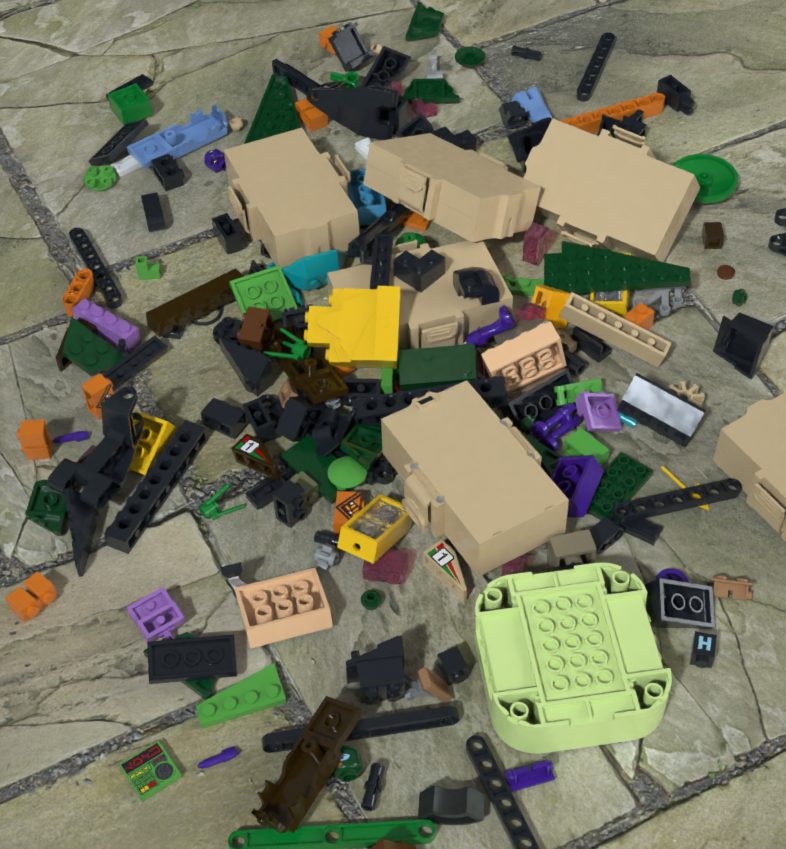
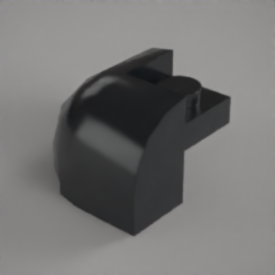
M468 267L453 272V286L458 296H463L464 299L477 296L481 306L499 302V289L493 276L482 267Z

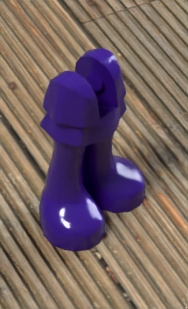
M505 305L499 308L500 318L490 325L482 328L478 327L467 336L466 344H475V348L481 347L482 344L488 343L489 337L515 327L516 322Z
M574 403L563 405L551 418L544 422L536 421L531 425V432L535 438L540 439L538 442L556 452L559 448L557 440L568 431H572L574 427H577L582 419V416L578 414L572 417L570 415L577 408ZM557 423L561 424L557 429L548 434V431Z

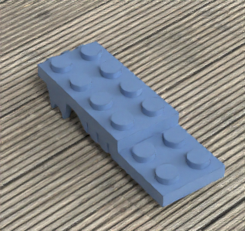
M216 105L212 106V113L203 115L202 110L199 108L196 114L190 112L189 123L183 126L178 124L169 126L167 129L165 128L127 146V151L144 169L152 165V159L170 154L172 159H177L227 135L228 123L226 121V114L222 113Z

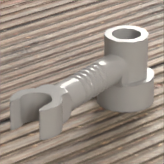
M437 53L430 54L431 73L427 74V79L443 78V71H437Z

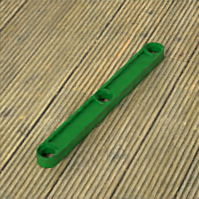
M421 819L301 826L296 829L294 834L289 831L278 833L272 828L237 830L229 835L228 846L229 849H350L373 847L381 839H388L397 843L404 842L408 845H419L434 841L436 827L432 821ZM422 827H429L432 833L424 837L420 835L419 830ZM330 832H335L339 835V838L335 842H329L326 840V835ZM243 838L245 844L242 847L237 848L232 845L234 839Z

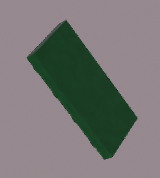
M307 435L282 453L280 460L296 474H299L301 471L307 474L318 484L319 494L333 504L336 502L337 491L341 490H338L329 480L328 468L338 458L332 453H329L324 458L317 455V445L313 437ZM347 488L344 491L349 492L353 488Z
M620 452L605 468L587 512L599 520L605 517H610L614 520L612 515L615 505L630 501L652 477L653 470Z

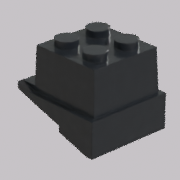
M551 117L534 122L532 126L507 135L517 163L520 162L524 173L527 171L525 162L532 148L541 143L551 122Z
M740 312L733 320L723 316L713 352L732 364L734 369L749 379H753L765 356L774 326Z
M402 635L379 643L376 649L362 655L359 654V651L351 652V659L346 661L347 684L357 682L361 703L372 705L383 700L396 702L404 698L405 679Z

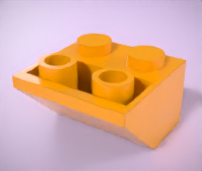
M542 284L536 286L527 320H534L536 318L546 319L548 322L551 321L554 328L565 330L568 321L560 318L559 315L571 293Z

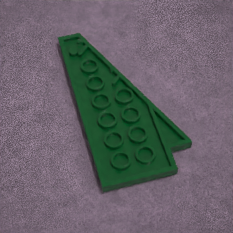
M272 74L244 144L301 128L287 76Z
M562 241V253L544 254V285L568 293L582 294L691 286L690 268L613 252L609 249H599Z

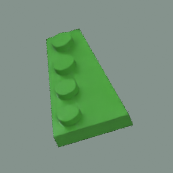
M275 663L196 705L201 728L203 729L287 703Z

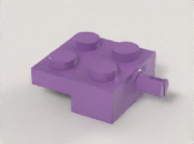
M164 587L126 607L127 612L146 643L163 637L166 640L175 639L172 634L173 630L185 624V617L176 603L171 600Z

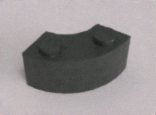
M431 786L419 794L418 819H427L435 824L468 825L484 821L485 794L476 791L473 787L447 789L440 786Z

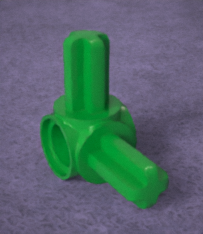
M350 71L345 75L332 72L330 75V80L345 81V88H359V75L354 71Z

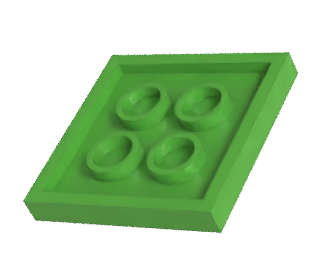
M280 265L229 282L242 316L247 312L248 306L270 310L273 322L275 323L282 320L281 312H284V309L295 307V310H298Z

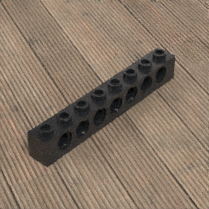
M493 376L491 378L468 381L490 408L508 406L504 376ZM462 382L352 399V410L356 409L353 416L354 423L379 426L381 425L382 418L410 406L412 399L421 398L430 391L434 393L442 392Z
M185 420L182 426L178 427L172 440L168 441L162 454L158 455L152 468L148 469L143 481L138 483L133 495L128 497L125 506L117 513L111 526L106 528L104 535L109 547L127 554L130 553L208 440L206 427Z

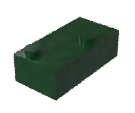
M475 344L399 350L401 390L409 391L417 388H428L436 385H447L478 379Z

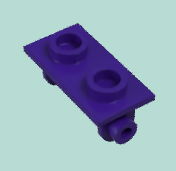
M547 759L504 771L511 792L555 780L552 772V761Z

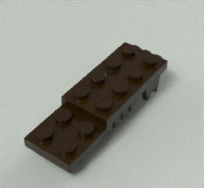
M290 324L289 327H282L286 331L290 332L297 338L304 341V334L302 337H299V335L296 334V326L294 324ZM273 329L274 338L272 344L269 345V351L293 354L291 352L292 348L283 345L282 342L286 341L291 344L297 342L281 332L280 329ZM311 347L310 355L306 360L300 358L297 361L292 358L273 356L298 390L302 389L312 404L348 395V387L329 363L325 361V358L321 354L317 355L313 347Z
M325 696L299 736L298 741L295 742L292 747L293 749L288 753L285 761H283L282 773L277 783L274 784L265 780V789L262 792H257L262 806L259 810L254 808L251 813L259 824L263 826L268 825L278 833L289 831L294 834L342 758L343 754L339 750L363 714L359 707Z

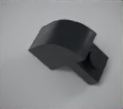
M518 101L503 103L500 106L501 119L506 129L524 125L522 118L526 112L525 108H519Z
M638 109L630 117L624 115L622 121L632 125L631 132L646 137L647 124L642 123L644 111Z

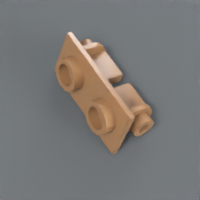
M714 576V578L709 580L708 584H713V597L728 598V591H732L731 599L747 601V599L751 600L752 591H748V589H751L754 583H748L747 579L737 578L735 581L727 580L725 576Z

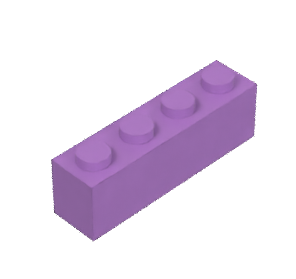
M85 298L72 309L76 320L80 317L95 325L98 337L118 347V341L125 339V350L129 354L141 344L137 327Z

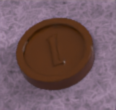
M721 265L717 269V275L721 279L729 280L734 277L735 269L729 265Z

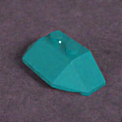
M334 249L306 256L293 262L289 267L282 268V272L287 284L304 291L317 289L318 287L328 285L327 273L344 269L347 253Z

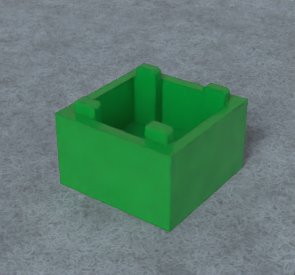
M136 83L108 94L110 109L123 125L153 115L150 99Z

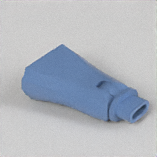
M537 87L528 89L527 94L525 91L518 92L512 98L511 102L518 101L519 108H525V116L532 123L547 117H551L552 120V115L546 107Z

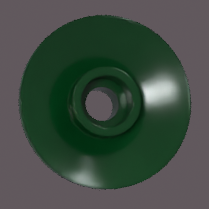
M463 47L456 51L455 60L462 66L474 67L484 62L485 53L477 47Z

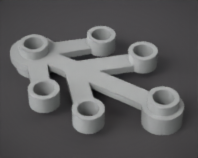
M686 286L634 290L636 296H643L644 293L654 294L646 299H634L632 309L640 302L649 306L661 298L659 313L662 316H667L670 314L671 309L669 306V292L674 290L672 306L679 308L683 305L681 289Z

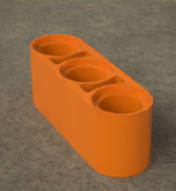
M81 269L77 272L62 298L65 312L70 317H74L72 309L84 298L88 300L95 288L93 274L90 269Z

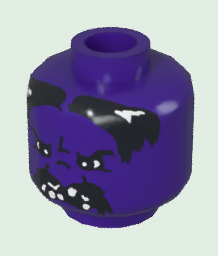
M212 149L205 154L204 163L209 169L215 173L226 169L225 157L222 151Z

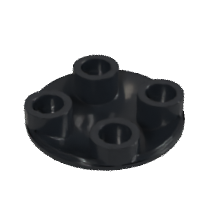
M231 317L223 318L222 322L218 323L213 329V339L220 345L219 336L222 335L235 340L240 346L237 333L242 328L243 323L233 320Z

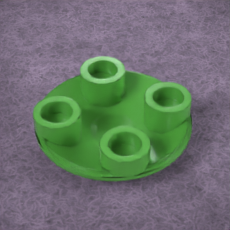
M110 165L90 166L87 168V173L84 176V184L91 190H105L115 183L117 176Z
M350 456L334 460L328 468V478L338 490L344 491L347 488H353L366 482L367 470Z

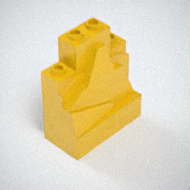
M378 286L377 289H333V294H329V306L332 307L309 306V312H305V323H308V330H304V341H307L310 347L329 348L326 349L325 359L329 360L330 366L397 369L400 287Z

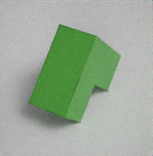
M147 256L136 257V269L139 280L161 279L159 263L148 264Z
M381 368V394L393 393V368Z

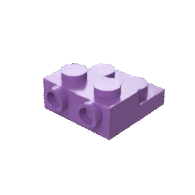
M583 391L575 398L578 415L584 416L587 431L619 432L622 430L614 394L605 393L604 391L597 393Z

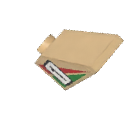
M441 539L423 552V565L465 603L467 601V588L455 550L450 544H446Z

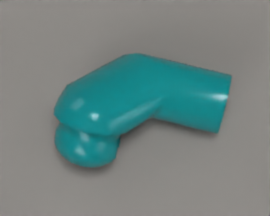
M289 286L297 307H302L301 294Z
M618 411L620 421L634 429L637 421Z

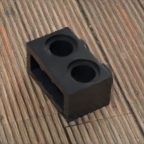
M170 154L151 160L153 173L165 191L184 185V172L182 168H178L176 159H172Z

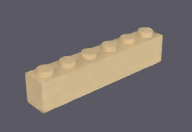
M571 292L559 315L560 318L656 367H659L671 345V342Z

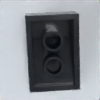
M662 578L645 584L647 590L646 611L651 619V626L660 628H715L712 586Z

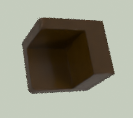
M704 222L702 229L704 249H722L724 233L721 222Z

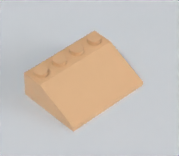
M551 321L542 323L535 329L523 332L518 337L506 340L501 345L490 348L481 354L490 378L493 376H504L507 394L567 366L561 339Z
M316 568L234 588L250 649L333 627L330 607Z

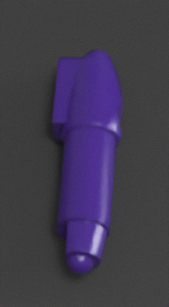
M77 431L58 436L52 442L61 444L74 440L76 442L88 440L89 432Z
M234 746L224 749L220 754L199 762L197 767L204 769L230 761L239 754V751Z

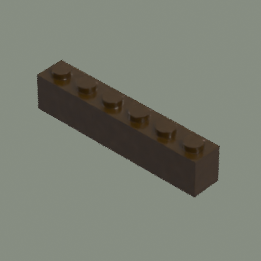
M235 268L146 312L148 327L160 338L178 329L180 326H184L235 300L229 282L244 277V275Z

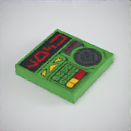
M159 740L119 764L142 802L182 777Z

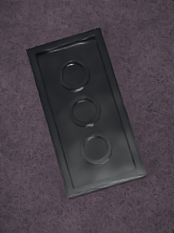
M144 119L125 124L89 159L91 166L112 162L149 125L147 120Z
M234 634L147 642L149 684L237 677Z

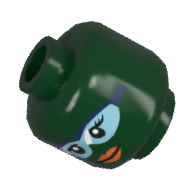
M342 746L339 751L343 756L333 773L341 781L350 782L357 779L362 772L361 758L356 749Z

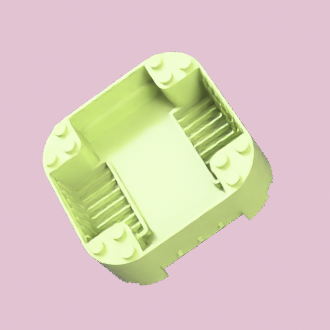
M591 563L574 566V569L540 574L525 572L505 575L487 584V588L482 594H479L475 606V647L491 722L497 735L506 744L525 753L541 754L637 740L649 735L659 726L665 713L672 683V674L670 668H663L662 656L656 644L657 639L652 631L651 619L646 611L647 590L634 573L630 575L621 570L622 566L616 564Z

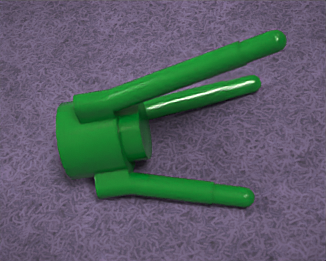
M280 328L281 332L297 342L294 344L286 341L282 342L283 345L292 348L291 352L293 354L263 351L264 355L292 358L298 361L300 358L306 360L309 357L311 347L306 345L305 341Z
M231 482L198 506L204 518L208 519L211 517L215 520L219 516L246 507L245 504L217 512L219 506L215 500L232 486Z

